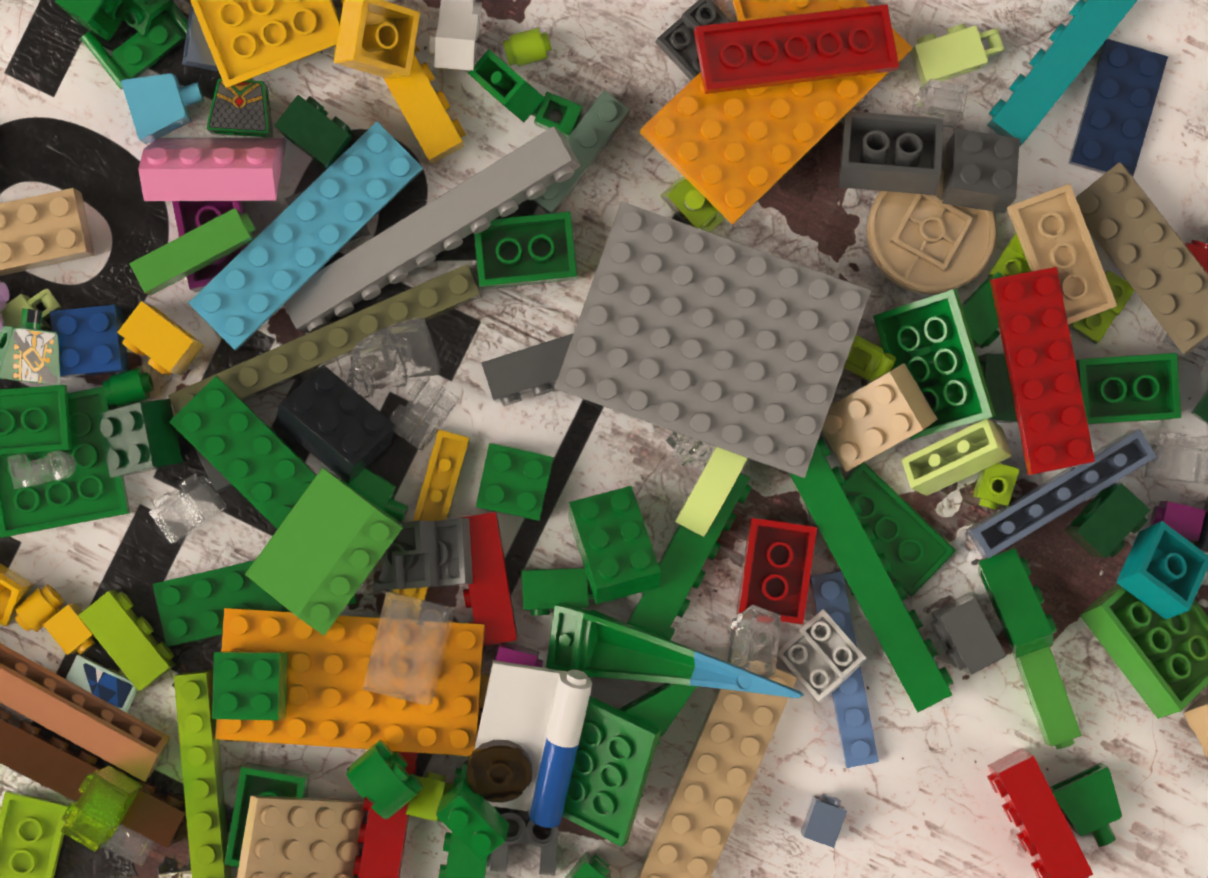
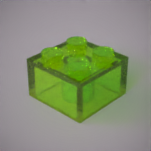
M110 765L100 771L96 770L93 775L88 774L79 788V791L83 793L81 798L75 804L72 802L62 817V820L66 823L60 832L96 852L110 842L143 785Z

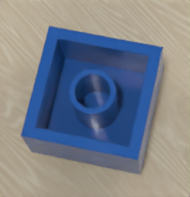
M109 305L50 311L52 332H57L60 377L72 378L129 371L127 347L122 344L125 338L117 333L125 323L122 307Z

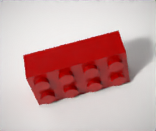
M1021 748L987 765L991 772L987 779L992 789L1001 798H1004L1006 802L1001 805L1010 823L1013 822L1016 828L1019 827L1021 832L1016 834L1023 850L1025 852L1028 851L1029 855L1035 859L1031 866L1037 878H1088L1094 875L1034 755Z

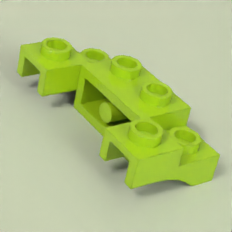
M1016 232L989 270L987 276L990 277L997 272H1000L1004 277L1031 272ZM1110 270L1106 271L1105 275L1117 306L1068 324L1070 329L1094 344L1101 341L1115 317L1120 315L1135 291L1129 282Z

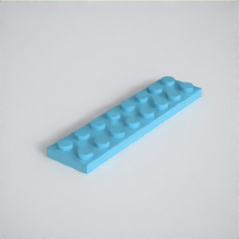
M377 121L188 302L189 305L236 351L423 170V167Z

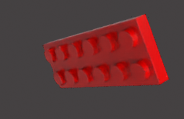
M888 4L696 26L694 29L705 94L891 72L899 68Z
M1057 267L991 279V289L1028 475L1095 462Z

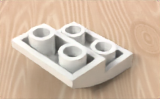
M824 609L799 630L800 633L776 653L819 703L836 690L867 659Z

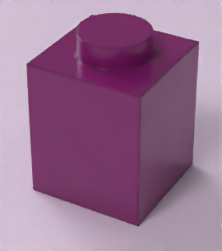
M1160 501L1159 506H1155L1153 509L1151 525L1163 521L1188 541L1199 542L1206 510L1170 501Z

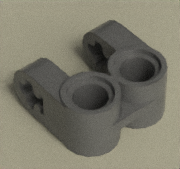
M509 808L501 809L499 811L500 815L504 819L511 818L517 821L519 828L514 832H508L506 841L491 853L490 871L507 872L509 845L528 843L541 847L539 874L555 875L559 825L551 828L547 834L541 835L535 832L533 828L535 823L530 820L528 811Z

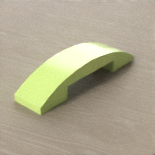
M715 447L675 522L704 537L748 458Z

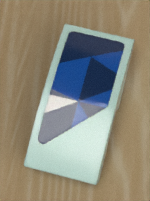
M83 655L76 656L66 677V680L126 713L138 691L127 676L118 671L107 669Z

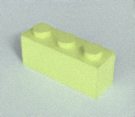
M987 418L901 459L911 489L928 496L1013 455L1003 428Z

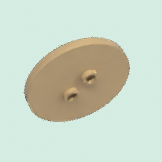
M941 168V177L936 195L880 191L871 206L866 224L868 248L880 271L899 287L923 295H937L955 288L959 290L971 283L989 262L997 238L994 212L942 204L943 168Z

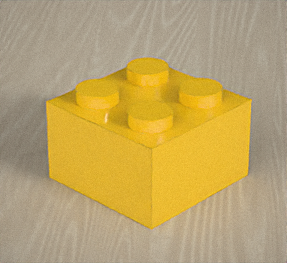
M344 0L334 63L387 79L410 77L420 12L384 0Z
M143 301L139 303L117 332L125 338L122 341L124 346L137 355L139 353L142 356H149L151 359L148 361V364L164 375L165 373L168 376L172 373L182 376L205 346L155 306Z

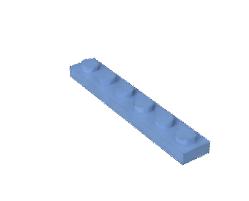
M842 571L810 576L816 613L818 614L824 609L857 647ZM859 666L832 692L846 768L879 762L861 666Z

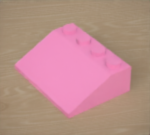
M156 138L143 149L139 165L144 201H276L286 139Z

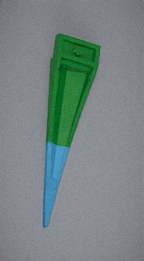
M563 603L554 606L546 668L567 672L579 670L586 673L587 677L691 685L790 698L804 696L799 690L593 609L586 610Z

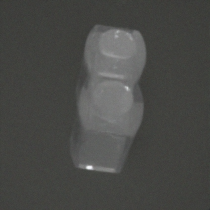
M193 474L179 484L182 489L171 496L167 492L152 503L155 508L149 514L170 544H176L228 508L206 476L202 475L198 478L196 474Z

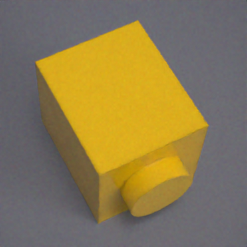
M76 603L66 605L43 624L67 655L73 654L76 651L81 655L95 644L92 639L95 636L78 616L83 611Z

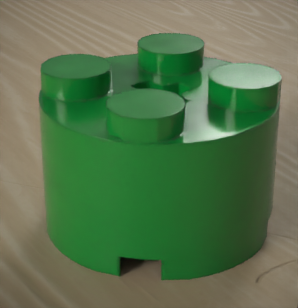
M381 739L346 769V775L355 790L363 799L367 797L373 803L371 808L386 820L396 814L424 788L414 774L411 773L409 775L405 770L408 763L398 751L392 752Z

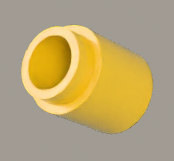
M46 584L43 588L38 587L15 608L17 613L15 620L27 632L31 629L38 632L44 627L43 624L61 610L60 607L65 602L53 587Z

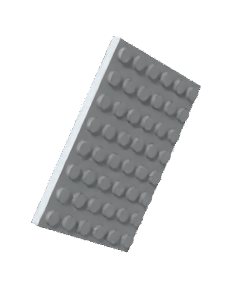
M621 201L554 389L805 478L871 290Z

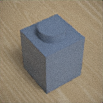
M823 794L822 798L813 796L801 829L802 836L834 848L847 813L844 806L840 805L842 800L827 794Z

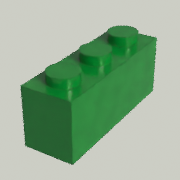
M1014 548L978 561L979 576L1015 658L1052 646L1053 633L1057 632L1051 614L1045 615L1040 605L1044 603L1039 587L1037 585L1032 586L1028 578L1031 575V571L1026 558H1019Z

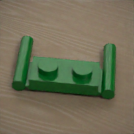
M175 2L165 10L166 13L164 15L163 13L151 22L149 31L146 34L142 35L140 32H137L114 50L112 56L108 54L91 31L81 37L83 43L120 90L123 89L122 80L139 77L186 39L188 19Z

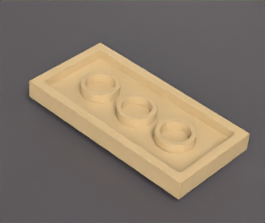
M1071 184L1007 207L1030 270L1037 271L1057 267L1068 324L1117 306Z

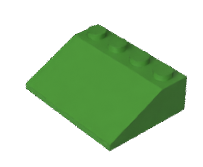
M322 468L245 575L295 616L325 636L402 530L403 524L328 470Z
M1115 584L1080 614V617L1158 719L1182 711L1208 685V616L1195 599L1189 611L1166 620L1119 584Z

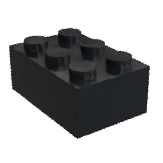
M324 364L279 404L275 423L347 484L356 478L391 444L397 426Z

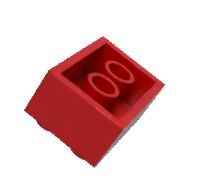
M750 517L736 611L737 615L804 624L817 527Z

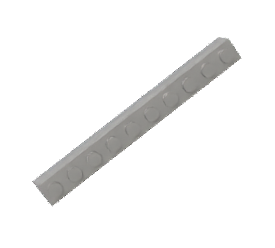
M551 127L318 271L284 304L295 328L311 333L327 326V321L336 316L342 317L354 310V305L363 299L367 301L378 296L381 293L380 289L389 283L396 284L408 277L407 272L417 266L424 267L429 265L436 259L435 255L460 246L463 243L462 239L466 236L486 230L490 227L492 220L499 216L505 217L514 213L518 209V204L527 199L533 200L540 197L546 192V187L554 182L560 183L571 178L574 175V170L581 167L564 134L556 127Z

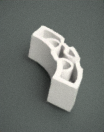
M441 0L436 36L431 35L429 42V55L435 56L434 67L474 70L477 53V43L475 41H477L478 29H480L482 2H476V0Z

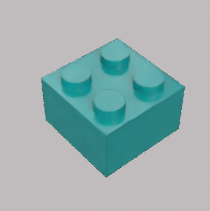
M1161 521L1139 531L1116 583L1167 620L1190 610L1208 569V555Z

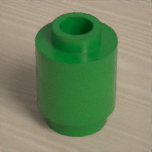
M137 368L111 375L109 380L103 381V391L110 406L117 404L120 407L149 399L150 392L154 391V385L150 373H144L142 368Z

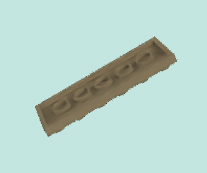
M1119 162L1076 196V200L1088 230L1182 354L1187 355L1208 339V273L1127 168Z

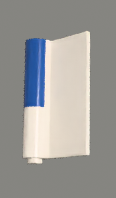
M493 660L475 749L481 744L492 740H508L520 745L528 753L532 762V781L529 787L527 786L523 794L517 799L505 803L489 802L492 806L528 811L530 820L542 827L553 828L560 825L593 684L586 673L579 670L567 672Z

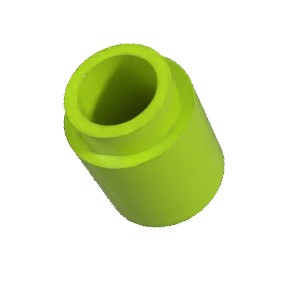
M539 27L509 35L510 39L503 41L510 66L518 64V67L547 59L546 52L552 50L547 31L540 33Z

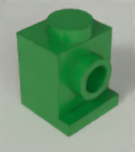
M546 91L545 99L531 114V116L535 117L534 124L545 130L554 126L567 139L576 128L583 108L579 104ZM554 111H558L562 115L561 120L558 122H554L549 118L550 114Z

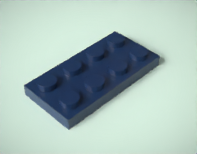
M1106 39L1100 51L1068 164L1105 174L1121 162L1130 174L1134 176L1168 56Z

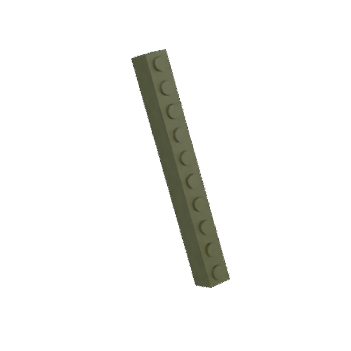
M466 264L169 394L168 397L177 414L218 375L243 401H246L315 371L323 364L325 366L479 299L482 296L470 268Z

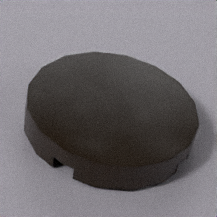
M492 740L481 744L472 752L467 761V781L471 790L476 795L478 793L483 796L484 800L505 803L517 799L523 794L526 787H529L532 781V762L528 753L520 745L508 740Z

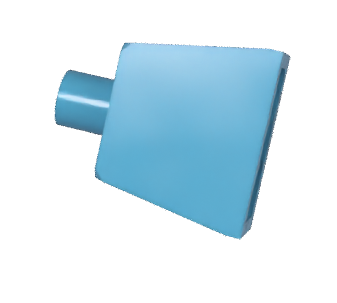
M171 73L121 81L138 138L144 144L151 143L156 138H161L191 122L187 106L204 101L198 82L181 87L178 78Z

